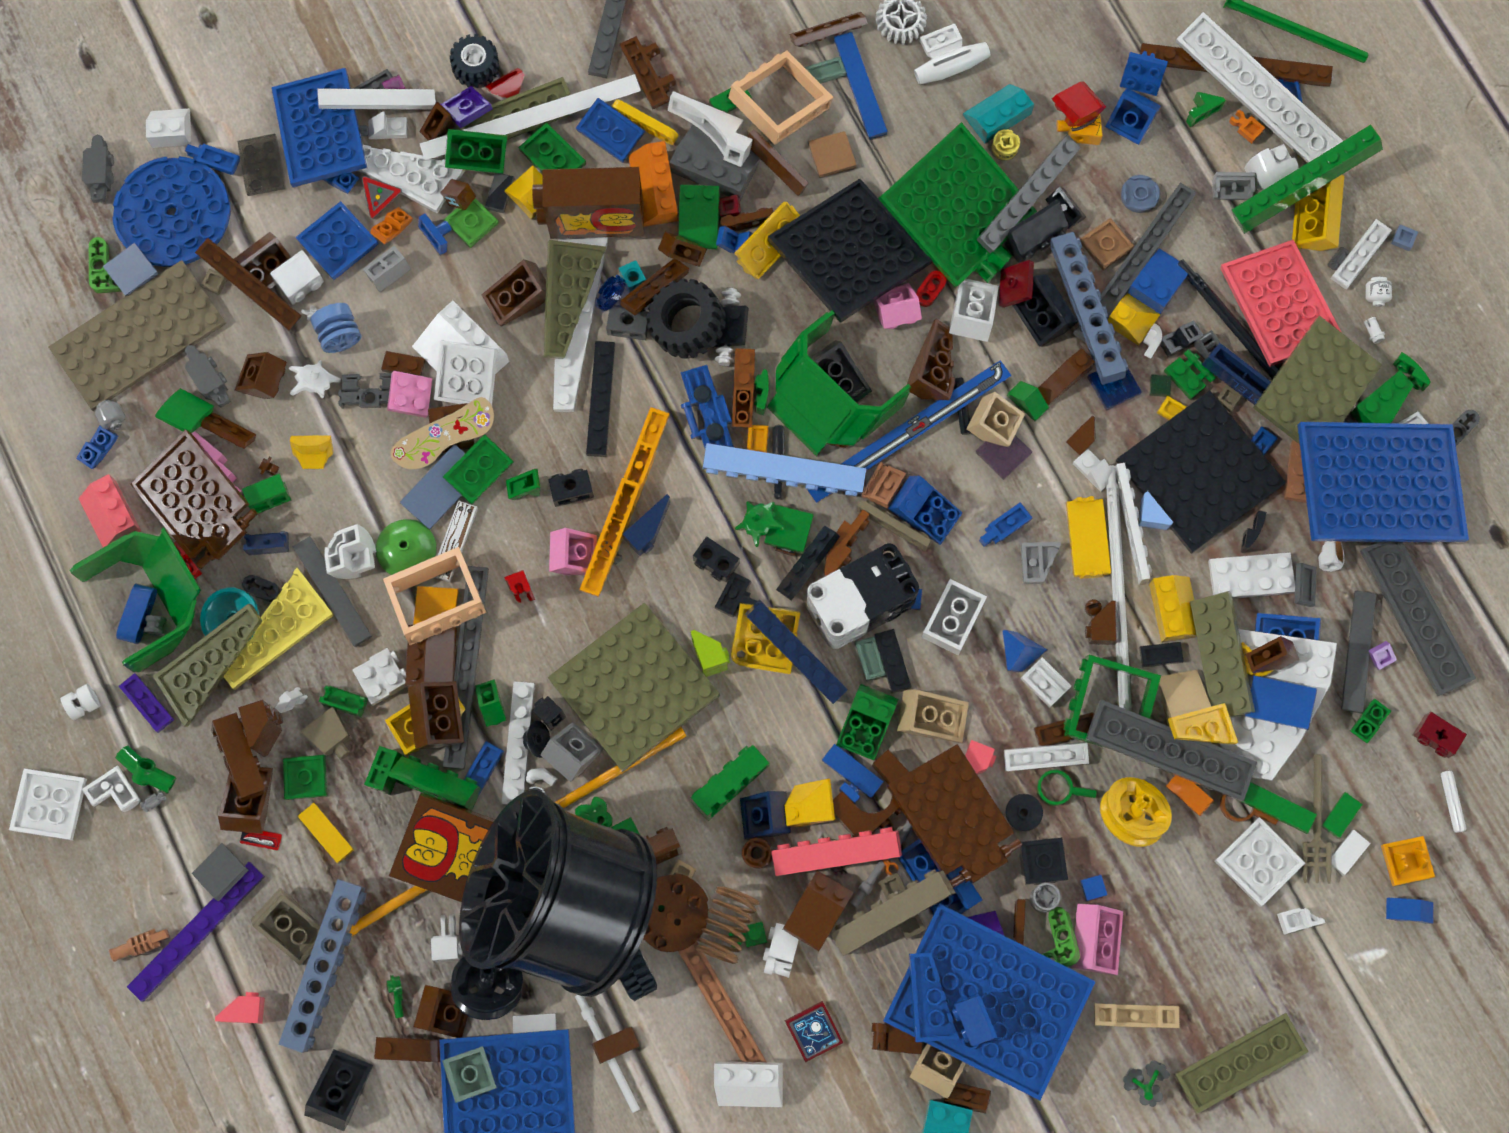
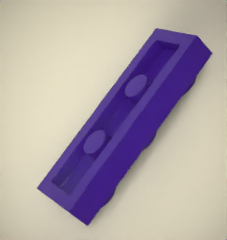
M136 673L119 685V688L157 733L174 721V718Z

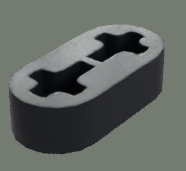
M248 575L242 582V586L247 593L268 602L275 600L281 592L275 583L255 575ZM255 580V583L260 587L259 589L255 587L250 589L248 583H253ZM264 588L268 590H271L273 588L275 594H271L269 596L264 591Z

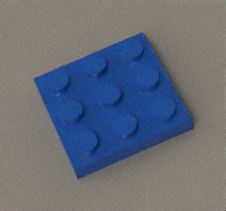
M341 201L296 236L297 241L333 280L337 279L379 245L378 241Z

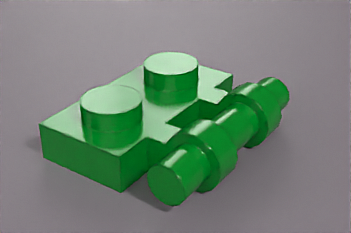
M1188 349L1184 355L1189 360L1184 362L1179 357L1165 368L1164 372L1191 400L1205 389L1206 385L1202 381L1204 378L1211 383L1216 377L1202 365L1200 356ZM1194 365L1201 373L1196 375L1190 367Z

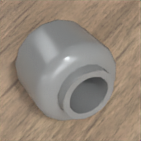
M104 400L96 406L95 417L103 429L117 430L122 426L125 414L116 401Z

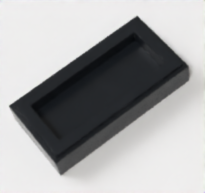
M1181 642L1139 647L1142 668L1184 662Z

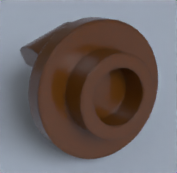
M269 456L268 460L265 458L262 460L258 468L262 470L261 475L265 471L272 475L277 474L280 467L270 463L272 457Z

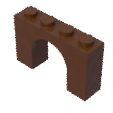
M889 749L872 764V767L888 784L909 773ZM843 791L833 799L835 818L853 837L859 836V832L869 830L874 834L879 827L881 829L885 828L891 822L889 818L894 813L898 816L902 812L893 796L891 797L890 804L884 810L877 813H867L860 810Z

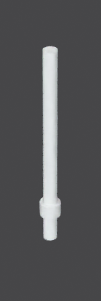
M576 995L575 998L582 1010L581 1015L584 1021L587 1020L596 1040L599 1041L605 1038L594 1017L596 1014L593 1008L589 1007L585 997ZM616 1059L608 1060L607 1063L632 1113L640 1110Z

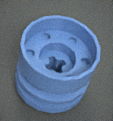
M346 303L330 304L319 309L311 316L310 321L316 334H319L318 340L321 343L322 350L326 353L344 351L361 340V333L356 322H353L354 316L349 305Z

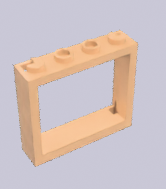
M788 51L775 55L770 62L763 63L756 71H751L742 80L735 81L730 87L731 90L728 97L774 145L828 110L833 100V96ZM781 67H784L816 100L777 125L744 91Z
M459 547L383 579L409 645L421 642L426 638L438 635L447 629L459 626L461 623L487 613ZM461 567L474 600L409 627L396 594Z

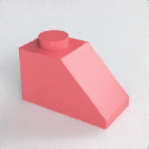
M971 740L965 756L978 775L985 772L988 766L993 767L996 756L993 755L995 749Z
M246 992L245 996H238L215 1017V1021L263 1024L265 998L258 997L259 993Z

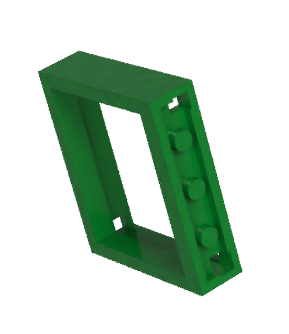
M1087 655L1085 659L1082 658V662L1079 665V670L1081 671L1080 679L1077 678L1074 684L1075 698H1071L1068 707L1071 713L1069 719L1066 718L1064 722V736L1101 746L1086 740L1087 733L1076 730L1093 664L1147 679L1139 715L1149 719L1161 675L1093 655Z

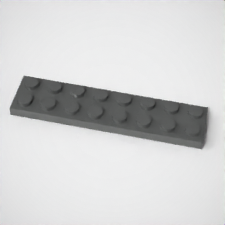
M1377 542L1360 551L1437 697L1475 680L1476 677L1403 542Z
M1104 700L1099 701L1086 736V740L1239 801H1244L1257 762L1209 742L1174 739L1169 726Z

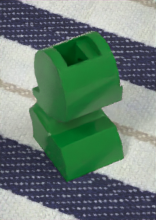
M1001 245L987 260L979 265L975 272L989 283L1013 255Z

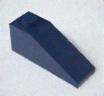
M668 494L622 534L623 539L639 556L643 553H649L654 547L653 544L656 541L671 502Z

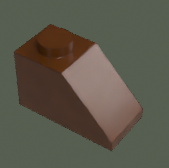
M666 231L658 247V250L666 256L700 267L707 251L706 248L690 240Z
M1111 600L1085 627V638H1088L1089 644L1113 645L1116 642V601Z
M1282 636L1245 654L1252 673L1282 669L1299 660L1293 641Z

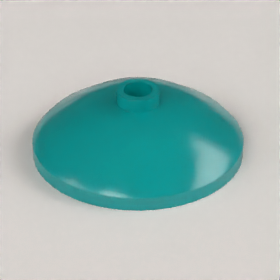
M227 587L217 590L207 598L201 610L200 624L203 634L205 636L247 604H252L259 615L256 602L247 592L238 588Z

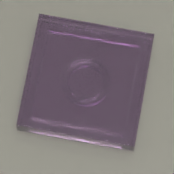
M1015 435L1009 447L986 441L975 453L1005 480L1032 454V451Z

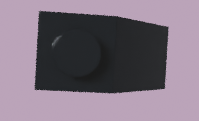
M549 696L545 699L543 697L534 704L533 712L550 731L566 718L563 710Z

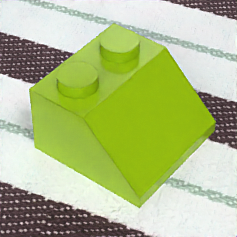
M690 631L692 643L703 674L708 677L728 670L727 664L730 663V657L727 648H722L720 642L698 631Z

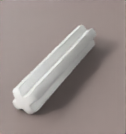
M1444 771L1441 773V779L1453 830L1456 833L1466 831V824L1454 774L1452 771Z

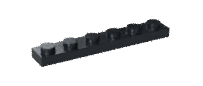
M595 341L586 448L587 456L607 457L615 342Z

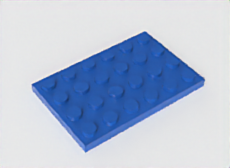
M346 68L271 87L292 188L367 168L355 109H319L318 89H351Z

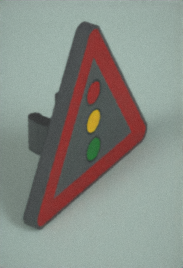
M367 176L362 177L370 218L374 219L402 193V189Z

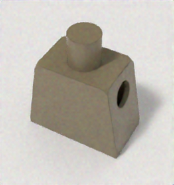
M333 707L301 730L302 734L327 756L335 752L341 760L350 754L345 743L351 737L339 713Z

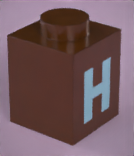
M451 179L440 192L449 206L466 210L476 197L468 183Z

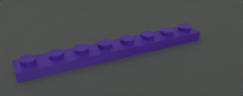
M251 862L245 865L249 871L219 901L213 898L127 986L141 1002H144L265 878Z

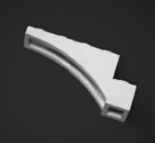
M673 92L671 94L668 111L684 118L702 130L720 149L724 156L723 160L741 167L750 154L753 139L741 135L744 120L679 93Z

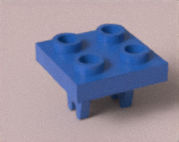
M1146 51L1142 55L1130 52L1120 87L1157 96L1168 61L1155 58L1154 53L1148 56Z

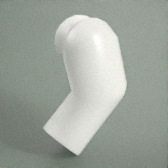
M537 768L527 772L526 781L529 784H534L537 780H544L550 786H553L558 778L545 768Z

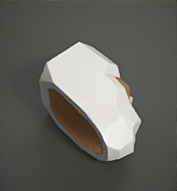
M1341 541L1325 542L1318 557L1320 569L1332 572L1343 567L1344 551Z

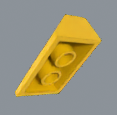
M1171 575L1153 578L1149 583L1161 643L1197 637L1190 601H1194L1190 577Z

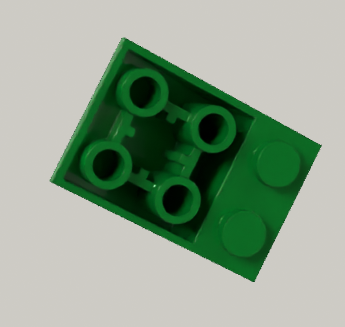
M860 684L836 745L874 761L899 699Z

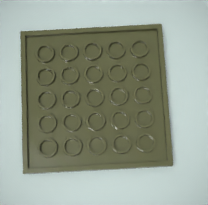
M645 602L548 676L553 686L622 772L720 696V693Z

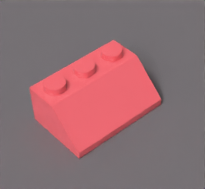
M109 474L90 483L78 498L102 547L109 545L126 534L128 535L134 531L141 532L116 480Z

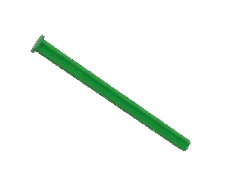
M1226 0L1223 8L1226 6L1359 62L1365 63L1369 56L1368 52L1244 1Z

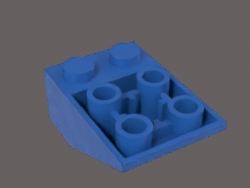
M909 476L888 507L902 521L907 522L916 530L924 532L939 545L942 544L962 515V512L921 476Z

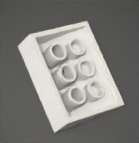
M454 301L450 302L437 314L412 346L436 372L439 345L442 340L498 349L495 374L509 362L507 354Z

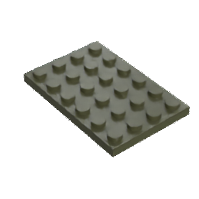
M1318 316L1253 408L1300 444L1298 424L1300 422H1343L1382 364L1329 322Z

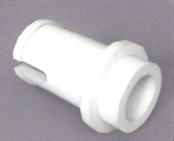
M1376 317L1364 321V325L1371 336L1370 341L1376 344L1385 339V332L1381 331Z

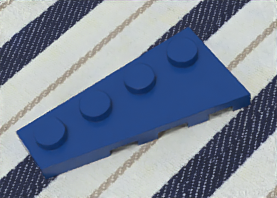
M932 953L909 954L915 1042L959 1039Z

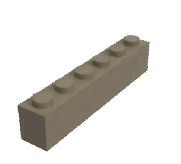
M934 869L924 875L925 879L918 882V880H915L906 885L907 890L901 893L897 890L888 896L890 900L884 903L881 900L870 906L871 911L865 913L863 910L852 916L854 920L847 924L844 921L836 925V931L832 932L831 935L843 956L850 954L955 894L956 892L944 871L936 872Z

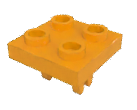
M1424 836L1381 845L1392 887L1435 877Z

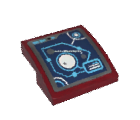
M823 1001L784 1020L805 1063L843 1043Z

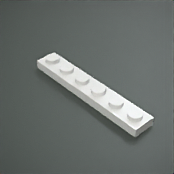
M1120 463L1115 466L1116 483L1119 487V497L1138 583L1145 584L1152 576V569L1150 564L1147 565L1146 561L1148 551L1146 545L1142 543L1143 529L1142 526L1138 525L1139 511L1137 507H1134L1135 493L1129 484V480H1131L1130 471L1126 469L1125 463Z
M513 683L501 803L506 806L523 791L525 792L529 750L524 747L523 735L531 725L534 683Z

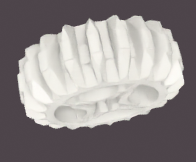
M884 0V3L879 5V10L876 12L877 29L881 31L882 37L887 36L888 42L894 39L895 44L898 41L904 44L905 40L911 43L913 38L916 40L919 38V34H922L926 27L927 15L925 7H921L920 1Z

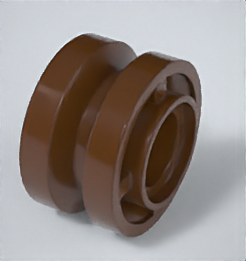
M754 838L747 841L743 846L742 857L748 866L761 869L768 866L772 861L773 849L763 839ZM756 848H761L763 851L760 859L753 858V851Z

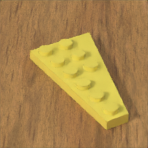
M298 568L294 570L292 577L284 584L280 594L271 602L261 616L262 623L223 676L232 689L236 690L334 616Z

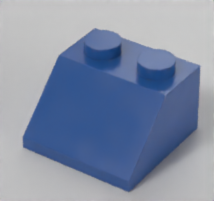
M1127 88L1118 100L1105 127L1139 145L1154 121L1161 105Z
M979 994L954 1003L955 1009L952 1012L956 1022L961 1021L964 1029L961 1030V1034L965 1043L970 1042L971 1046L997 1038V1034Z

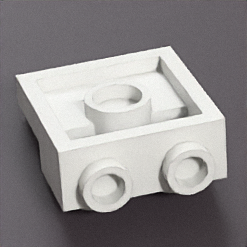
M388 648L369 658V661L353 669L372 706L408 687L405 686L406 671L404 668L399 669L397 665L399 659L394 650L390 652Z

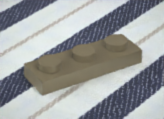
M898 873L878 882L887 901L890 900L888 896L899 890L902 893L906 890ZM919 915L899 925L906 940L926 931Z

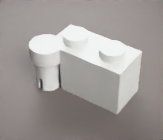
M776 923L775 928L771 927L768 939L772 940L771 946L765 949L763 960L766 961L764 973L770 975L774 973L789 978L799 939L782 930L785 925Z

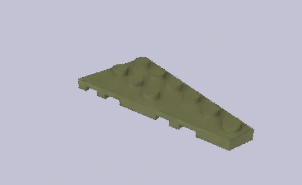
M556 240L548 241L543 357L565 358L581 311L584 308L594 282V277L600 266V261L605 253V246Z

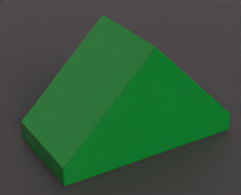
M1020 381L1007 393V396L1034 422L1049 409L1039 389L1023 381Z

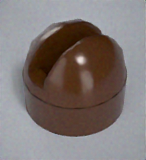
M1096 599L1089 600L1085 605V612L1089 616H1096L1102 610L1101 603ZM1098 605V607L1089 609V606Z

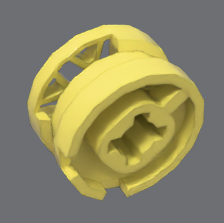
M1009 129L998 131L991 146L994 156L1001 160L1012 159L1019 149L1020 138Z

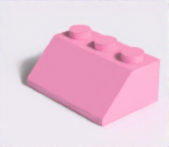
M1077 904L1075 936L1080 951V958L1076 964L1072 965V968L1118 975L1123 911L1101 905Z

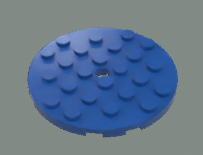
M161 157L151 160L130 173L124 180L125 183L120 191L116 193L113 203L114 212L112 220L118 238L126 249L135 243L149 262L155 266L172 267L181 260L186 265L201 259L195 253L196 250L207 238L217 245L224 236L229 224L230 200L223 182L207 165L197 163L194 159L188 157ZM176 208L175 215H167L168 209Z

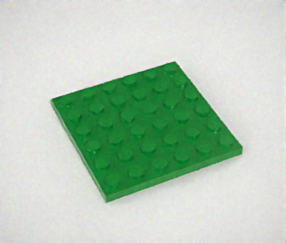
M961 122L878 199L924 253L932 259V262L954 287H957L992 254L977 241V238L1019 189ZM1031 206L1017 224L1035 214L1037 210ZM1007 236L999 244V246H1001L1006 241Z

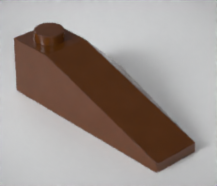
M938 319L933 321L907 382L911 386L909 392L921 399L949 400L955 385V377H952L954 361L951 358L953 334L949 333L950 327Z

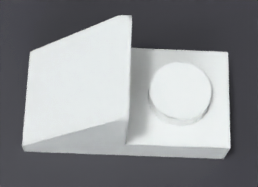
M381 112L368 121L369 139L407 138L406 117L387 118L385 112Z
M1087 449L1073 462V465L1100 492L1106 488L1112 471L1105 459L1100 461Z

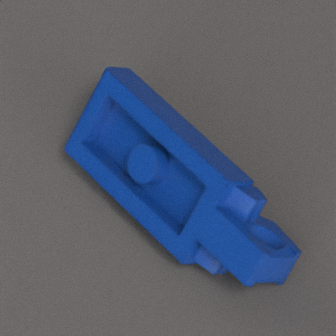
M188 144L185 149L187 156L192 157L197 163L207 165L209 168L230 175H234L241 160L240 156L206 144L199 145V147Z
M1020 502L991 522L985 528L986 534L980 537L979 541L983 547L992 541L997 544L1030 522L1033 517Z

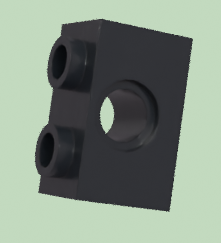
M576 469L570 474H556L548 479L555 507L594 498L587 470ZM569 483L576 484L572 490L566 489V486Z

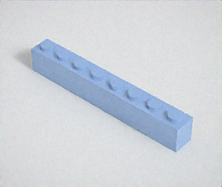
M709 443L706 444L702 469H706L708 474L718 475V472H725L726 476L738 478V475H744L747 480L758 481V478L766 479V483L778 484V481L786 482V486L798 487V484L806 485L805 489L817 490L818 487L826 488L825 492L836 494L837 491H845V495L854 497L863 492L866 468Z

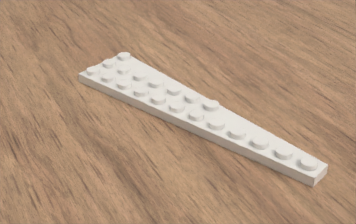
M608 237L558 239V241L605 246L606 248L608 243ZM605 253L600 261V266L594 277V282L584 308L581 311L565 358L555 359L554 412H574Z

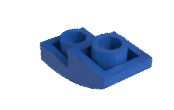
M351 172L324 179L328 184L347 194L359 180Z
M99 425L91 441L85 442L76 459L89 468L94 469L103 460L119 436L109 429H103Z

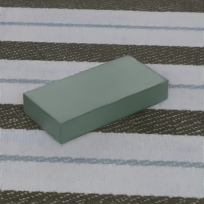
M841 56L804 67L820 84L846 76Z
M875 636L855 641L866 682L886 676Z

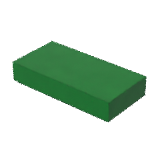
M1344 792L1322 823V828L1335 837L1340 838L1363 804Z

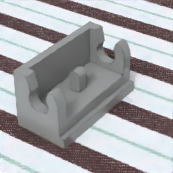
M1216 172L1212 179L1213 200H1248L1253 197V193H1255V172Z
M393 246L363 268L369 280L374 283L377 290L381 292L410 271L411 268L404 256Z

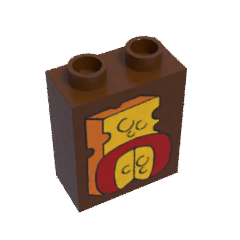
M639 167L543 169V184L532 186L533 208L537 212L538 225H547L550 239L644 236L643 194Z
M421 792L389 876L462 902L465 884L475 855L495 819Z

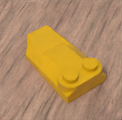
M459 699L460 714L462 715L465 707ZM409 704L385 720L404 754L407 756L412 752L420 750L415 749Z

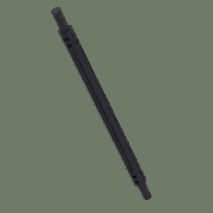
M1182 259L1178 265L1188 273V281L1273 379L1280 369L1276 365L1269 367L1258 343L1198 273H1195L1185 260Z

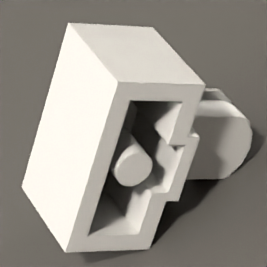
M450 914L449 916L450 935H448L447 915H441V936H433L431 938L432 961L437 963L457 962L464 956L459 935H456L455 914Z

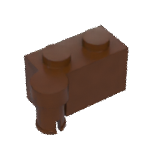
M886 1022L884 1024L872 1023V1050L922 1054V1042H915V1037Z

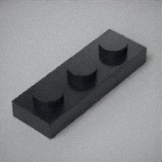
M891 629L874 634L891 694L910 689L911 683L895 630Z

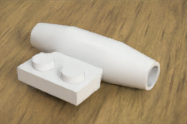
M952 24L920 37L922 47L931 60L915 69L914 74L918 84L943 80L968 70L991 56L989 47L986 42L962 47V37L956 24Z

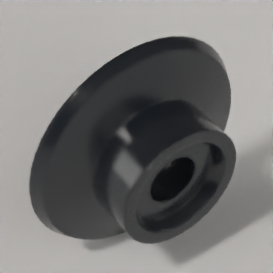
M534 721L523 735V744L534 756L542 758L541 753L550 740V733L543 722Z
M1018 794L1007 803L1005 810L1006 818L1013 828L1020 831H1030L1040 824L1043 818V808L1034 796ZM1025 810L1027 812V816H1022L1020 814V811Z

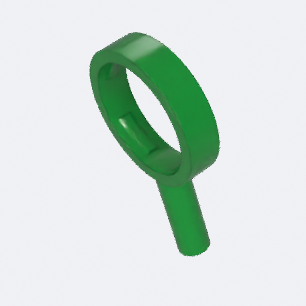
M1060 770L1045 772L1037 783V793L1040 799L1051 806L1064 804L1070 799L1071 795L1096 798L1097 790L1073 787L1071 778ZM1051 774H1058L1064 777L1069 785L1068 795L1058 802L1048 800L1041 791L1042 781Z

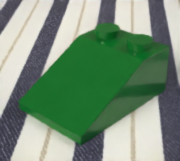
M680 185L679 236L706 249L717 250L718 248L716 242L719 223V186Z

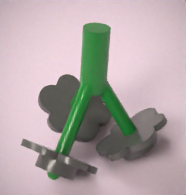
M1152 1060L1145 1067L1148 1070V1076L1151 1077L1150 1082L1143 1084L1144 1076L1142 1075V1070L1130 1068L1127 1071L1126 1076L1123 1077L1124 1089L1127 1091L1131 1089L1137 1090L1140 1087L1138 1090L1140 1103L1144 1106L1149 1104L1151 1107H1155L1157 1102L1163 1100V1094L1160 1092V1087L1153 1084L1156 1078L1159 1081L1168 1079L1170 1073L1166 1070L1167 1067L1164 1064Z

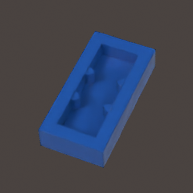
M426 214L419 216L418 227L440 256L446 253L447 241L443 235L451 231L449 223L444 221L435 226Z

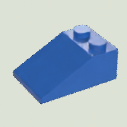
M1159 248L1129 288L1128 294L1161 315L1186 279L1188 273L1178 265L1179 260Z
M1257 613L1255 632L1320 641L1321 619Z

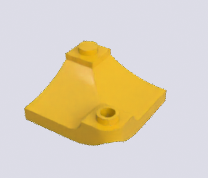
M740 603L731 648L733 662L744 667L791 674L792 662L745 615L753 605ZM768 607L797 637L800 612ZM742 650L745 654L743 657H738L737 652Z

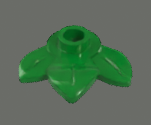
M594 797L591 805L583 804L575 809V814L579 817L598 824L600 818L604 817V822L601 825L609 828L612 826L613 818L607 812V804L599 797Z

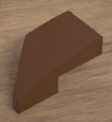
M1092 415L1066 441L1079 455L1084 453L1095 442V417Z

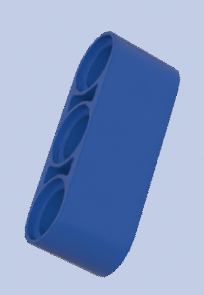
M137 583L134 584L117 629V639L134 644L140 643L144 634V628L147 625L145 621L146 616L151 614L157 597L156 588Z

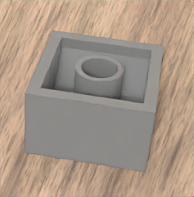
M572 722L549 740L541 756L572 782L585 771L602 752L603 748Z

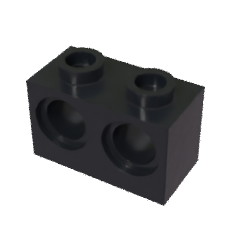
M707 536L692 555L693 561H695L694 565L701 570L706 569L711 572L710 575L719 582L721 580L727 582L740 564L739 557ZM704 552H710L712 557L710 559H703L701 555ZM721 563H727L729 568L722 571L718 566Z

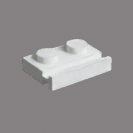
M1043 657L1021 677V680L1049 708L1071 688V685Z

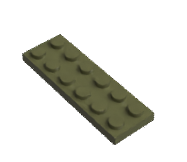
M561 77L491 104V111L460 129H467L571 94L564 78ZM577 112L506 134L507 140L542 127L545 123H552Z
M1226 591L1190 601L1211 707L1225 703L1230 718L1255 712L1231 592Z
M1284 1013L1175 1073L1174 1076L1193 1110L1198 1114L1309 1051L1287 1013Z

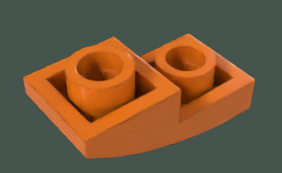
M398 207L387 213L384 221L373 226L370 233L383 244H386L400 234L412 222L413 218Z
M1175 775L1166 785L1172 793L1199 816L1214 802L1194 782Z

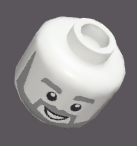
M1373 277L1371 281L1366 283V300L1373 303L1375 307L1385 306V303L1392 299V283L1387 280V277Z

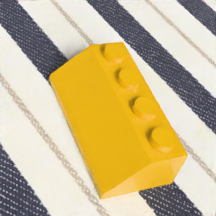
M1343 174L1295 203L1292 240H1294L1298 248L1317 251L1338 248L1344 188Z

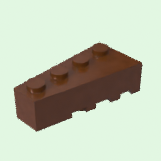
M236 712L213 720L211 732L213 737H216L219 752H224V764L228 772L231 771V781L240 802L265 794V787L268 784L264 774L260 775L259 773L260 763L257 755L253 756L243 731L242 719L238 718Z

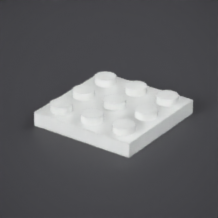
M444 340L440 341L434 400L464 404L483 397L492 405L498 349Z
M24 769L9 830L73 841L84 794L82 789L86 786L87 779Z
M1260 817L1215 860L1259 907H1262L1305 864Z

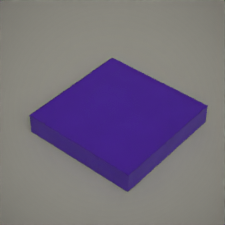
M472 86L441 104L460 128L492 110L491 104Z

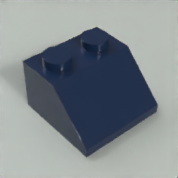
M766 791L740 798L744 840L775 837L791 833V827L786 825L784 807L787 801L786 791Z

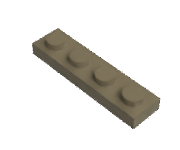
M861 499L857 506V512L861 513L862 510H865L869 513L870 520L921 550L927 551L931 543L927 534L922 531L916 532L911 529V525L907 522H899L894 519V515L890 512H882L877 509L873 502L869 500L865 502Z

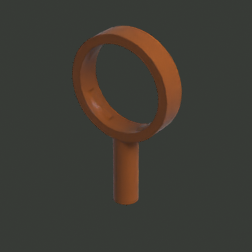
M1223 794L1221 797V811L1227 819L1233 822L1247 821L1253 815L1274 825L1278 822L1277 819L1254 808L1244 818L1233 817L1225 807L1226 795Z

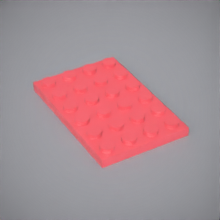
M1294 240L1221 264L1220 269L1269 367L1285 362L1318 316H1321L1341 332Z

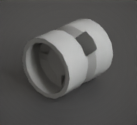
M1051 883L1039 884L1030 894L1031 906L1041 913L1051 911L1060 902L1059 889Z

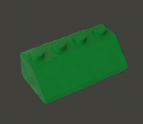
M411 755L408 758L402 756L388 774L396 783L471 811L481 789L477 785L478 782L466 777L465 780L458 778L459 774L447 770L444 773L439 771V766L429 762L426 766L420 763L421 760Z

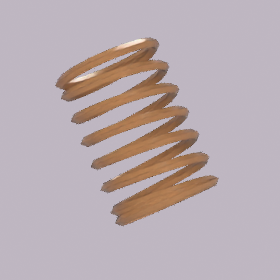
M718 886L715 890L716 893L734 899L750 909L737 907L715 898L712 899V902L731 909L747 919L728 915L712 908L708 909V911L730 920L744 929L705 918V922L718 926L739 938L729 937L706 928H701L702 932L719 938L736 948L711 942L701 937L697 938L699 942L715 949L699 944L694 947L696 950L711 957L736 964L739 959L732 952L742 951L741 946L736 942L742 943L746 941L741 933H746L750 930L744 923L753 922L752 917L747 913L757 912L755 906L759 905V901L742 892Z

